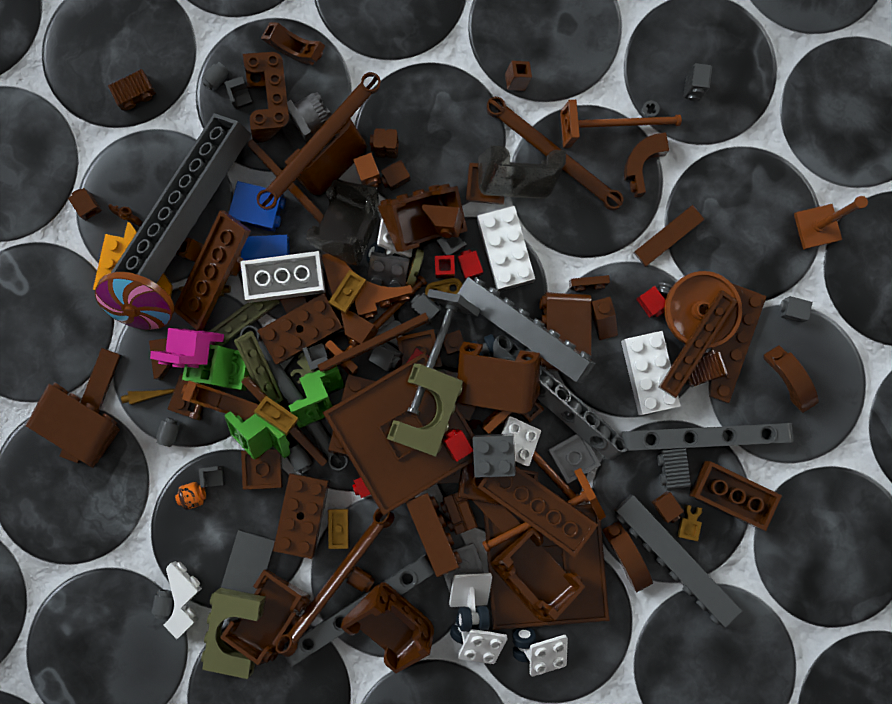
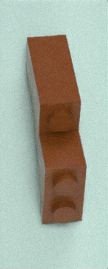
M189 381L188 384H185L181 392L183 395L182 400L225 414L231 411L235 416L239 415L245 421L254 415V410L259 405L194 381Z

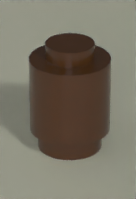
M355 566L346 577V583L361 592L365 591L367 593L375 579L368 572Z

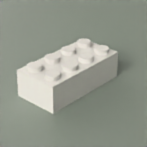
M515 206L478 215L477 223L496 290L500 292L533 283L535 276Z
M319 251L240 261L245 300L249 303L326 293L322 257Z
M663 331L622 340V348L638 415L680 407L678 396L673 398L658 388L671 368Z

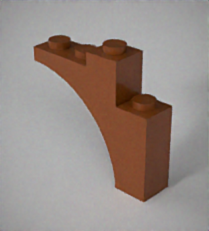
M340 250L321 255L332 296L348 271H353L344 261ZM367 281L354 300L358 316L365 320H371L375 318L374 315H378L376 307L386 308L391 306L393 302H407L413 297L411 285L385 287Z

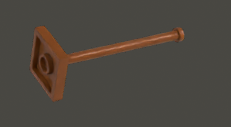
M576 99L568 100L560 111L563 148H571L579 139V128L668 124L680 126L682 122L681 115H675V117L578 120Z
M859 196L854 202L837 212L834 211L833 204H828L794 213L803 250L841 241L842 237L837 220L857 209L865 208L868 205L867 198Z
M420 275L417 277L415 285L411 287L413 294L427 284L426 280ZM394 302L373 323L376 329L381 327L405 302ZM331 340L325 344V350L332 358L353 348L350 345L346 350L341 351ZM352 360L340 365L349 375L355 376L358 373V366Z
M496 409L479 426L489 434L497 426L501 425L504 427L507 416L512 412ZM534 451L532 459L567 497L572 499L579 494H575L544 459Z
M582 469L575 470L574 472L584 491L566 502L573 507L584 501L586 503L590 502L598 519L605 518L606 515ZM525 522L489 541H483V546L488 553L491 551V548L533 527Z

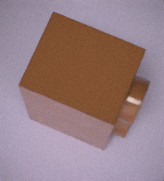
M372 153L353 159L363 189L368 188V190L377 188L378 184H381V179Z

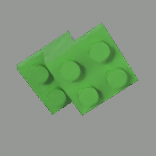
M210 345L207 365L199 364V368L187 367V364H185L182 380L246 391L247 388L241 383V379L246 375L249 376V372L238 350Z
M338 367L322 373L320 370L314 373H307L304 377L299 378L307 398L296 400L293 404L289 405L291 413L299 419L297 422L299 428L325 418L323 412L333 407L328 394L345 387Z
M231 411L224 415L231 436L254 460L272 446L284 458L291 454L289 449L290 443L286 439V435L256 414L245 422L239 415L235 416Z

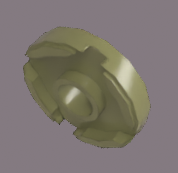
M417 248L406 281L407 286L411 285L413 287L415 285L416 276L424 256V251Z

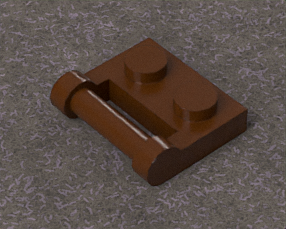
M180 373L168 410L200 421L203 406L196 404L194 411H189L192 403L182 400L183 395L181 394L183 386L188 384L189 381L182 380L183 374Z

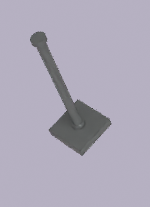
M429 289L427 297L447 310L426 367L434 369L454 312L478 317L480 309L461 295ZM418 387L411 408L408 407V412L419 415L420 411L418 409L426 389Z

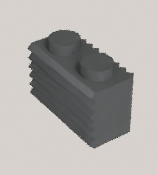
M698 63L693 65L685 77L684 98H688L690 101H699L710 89L711 65Z
M425 293L421 296L419 294L416 295L411 301L412 312H415V315L419 316L426 312L429 318L426 326H429L441 314V309Z
M686 448L660 450V455H657V462L659 466H662V474H660L661 486L664 485V489L691 487Z

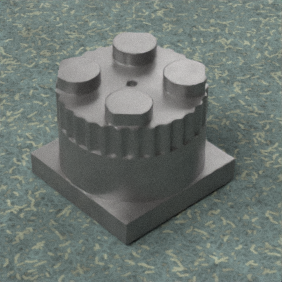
M318 92L311 93L293 104L292 100L287 102L289 115L306 142L314 136L332 115L329 109L325 108Z

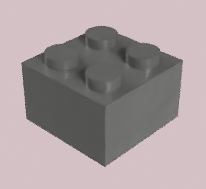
M514 434L473 436L475 477L516 475Z

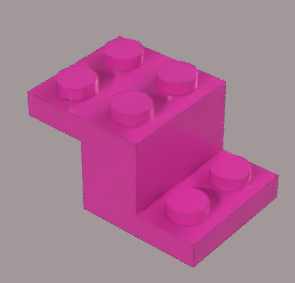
M168 328L166 351H151L150 359L158 360V364L163 365L173 363V367L185 368V364H187V367L199 368V364L207 365L209 346L215 345V342H224V334L197 331L196 329Z

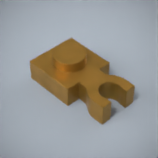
M686 505L685 512L687 517L681 518L677 537L698 541L702 522L697 521V518L701 515L702 508L697 507L696 513L692 514L690 511L691 506Z

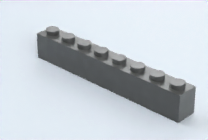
M467 277L457 295H461L478 307L481 315L533 352L540 353V357L577 383L584 382L596 364L591 360L592 356L584 351H581V353L575 349L576 345L569 340H565V342L561 340L558 332L553 329L547 330L544 328L545 324L537 318L531 319L529 312L523 308L517 309L514 307L515 303L507 297L501 298L499 291L492 287L489 289L484 286L486 282L476 277L473 279Z
M630 494L614 509L617 513L616 519L622 525L626 523L630 527L628 530L635 539L639 537L644 542L642 546L649 553L653 552L657 556L655 560L663 568L666 566L671 571L669 575L676 582L680 581L684 585L682 589L690 597L693 595L698 600L696 604L703 611L708 610L711 614L709 618L717 626L721 624L726 628L742 612L634 495Z

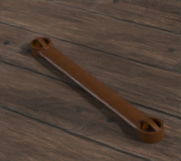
M368 72L363 75L361 83L273 182L265 190L258 193L257 203L260 208L264 210L273 209L281 195L369 96L379 90L381 81L376 73ZM367 77H374L369 85L365 87L363 84L364 80ZM378 81L377 87L370 89ZM270 193L269 197L260 204L261 195ZM274 197L272 205L265 207Z
M492 97L487 102V113L490 116L499 118L602 200L607 209L617 210L622 205L623 195L619 191L610 189L506 106L502 98ZM490 103L496 106L500 112H492L489 109ZM607 197L613 199L618 206H610L607 203Z
M379 508L375 511L374 521L289 633L282 635L276 642V651L285 657H290L295 653L298 646L297 642L382 529L389 527L393 523L395 516L392 511L388 513L386 519L380 522L383 516ZM290 640L289 647L283 651L285 643Z

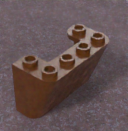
M276 52L243 54L247 88L266 87L268 109L256 110L250 115L252 139L256 143L266 142L275 136L289 121L283 60L280 54ZM254 73L261 75V80L257 83L252 82L250 79Z
M351 119L335 135L336 139L297 177V180L313 195L318 196L325 193L354 164L353 159L361 157L366 151V142ZM299 148L285 161L286 166L300 151Z
M449 183L429 186L427 191L419 189L413 191V195L410 196L402 194L396 196V199L391 200L390 198L380 201V205L377 207L397 252H404L419 247V243L440 237L427 219L422 209L423 205L459 207L464 217L457 186H450ZM465 217L463 219L460 233L468 231Z
M546 292L540 298V310H543L545 314L542 315L541 320L545 324L544 327L547 330L553 329L560 334L559 338L564 342L569 340L575 344V349L580 353L584 351L591 356V295ZM540 357V365L544 369L561 372Z
M463 342L459 351L457 379L463 381L461 385L462 392L456 400L464 405L518 414L530 412L540 394V353L520 350L516 360L512 361L480 356L479 353L483 348V344ZM524 357H530V358H532V359H531V360H523L522 358H524Z
M55 382L53 385L48 384L25 426L94 468L120 431L116 426L118 422L105 413L102 416L96 413L97 408L89 403L83 405L79 402L81 398L73 393L69 394L59 384Z
M263 570L253 586L257 589L254 593L255 595L265 596L263 616L258 621L244 618L232 620L220 637L257 665L276 659L279 654L276 651V642L282 635L289 633L299 620L301 612L305 611L311 604V600H309L311 596L269 570Z

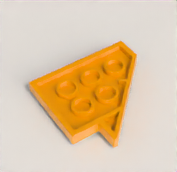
M127 222L124 238L105 234L93 290L96 289L99 280L103 276L112 272L136 235L137 231L130 222ZM163 273L157 284L171 297L173 285L165 273Z

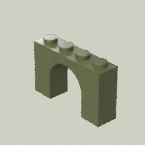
M414 364L408 383L426 389L434 396L437 404L436 415L428 425L420 428L393 420L387 439L436 457L442 448L441 441L443 435L448 431L450 416L455 411L456 399L462 392L461 385L463 381L424 365Z
M219 588L212 594L210 599L212 610L207 618L209 629L204 637L206 648L201 657V662H203L202 670L248 679L254 673L255 663L236 649L230 647L220 637L222 636L223 622L227 618L239 617L258 621L263 616L265 596Z

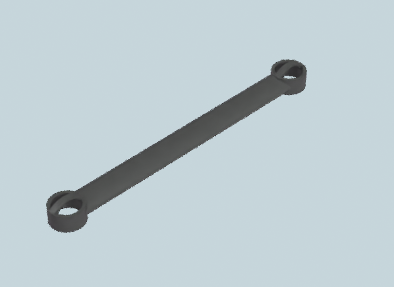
M252 325L244 327L241 330L240 336L244 335L245 331L246 333L249 332V329L256 331V340L280 392L289 405L293 404L296 400L304 399L280 364L276 365L257 331L258 329ZM320 420L306 425V429L327 457L330 467L334 470L344 469L348 464V457L344 456L346 462L344 465L337 454L328 452L331 436ZM332 456L335 458V460L338 462L341 468H336L332 465Z

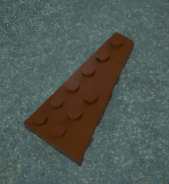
M735 284L732 285L736 288L742 303L740 325L728 341L711 348V351L715 350L716 353H721L728 375L709 381V397L725 403H729L767 297Z

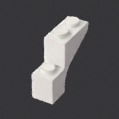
M174 561L166 568L174 600V610L164 626L178 639L198 620L196 612L191 607L187 608L185 605L202 588L199 586L200 582L194 576L191 577L186 572L187 568L181 562L177 563Z

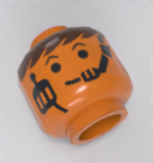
M197 482L180 486L178 494L175 495L176 502L179 506L182 505L185 510L203 505L206 499L205 489L201 488Z

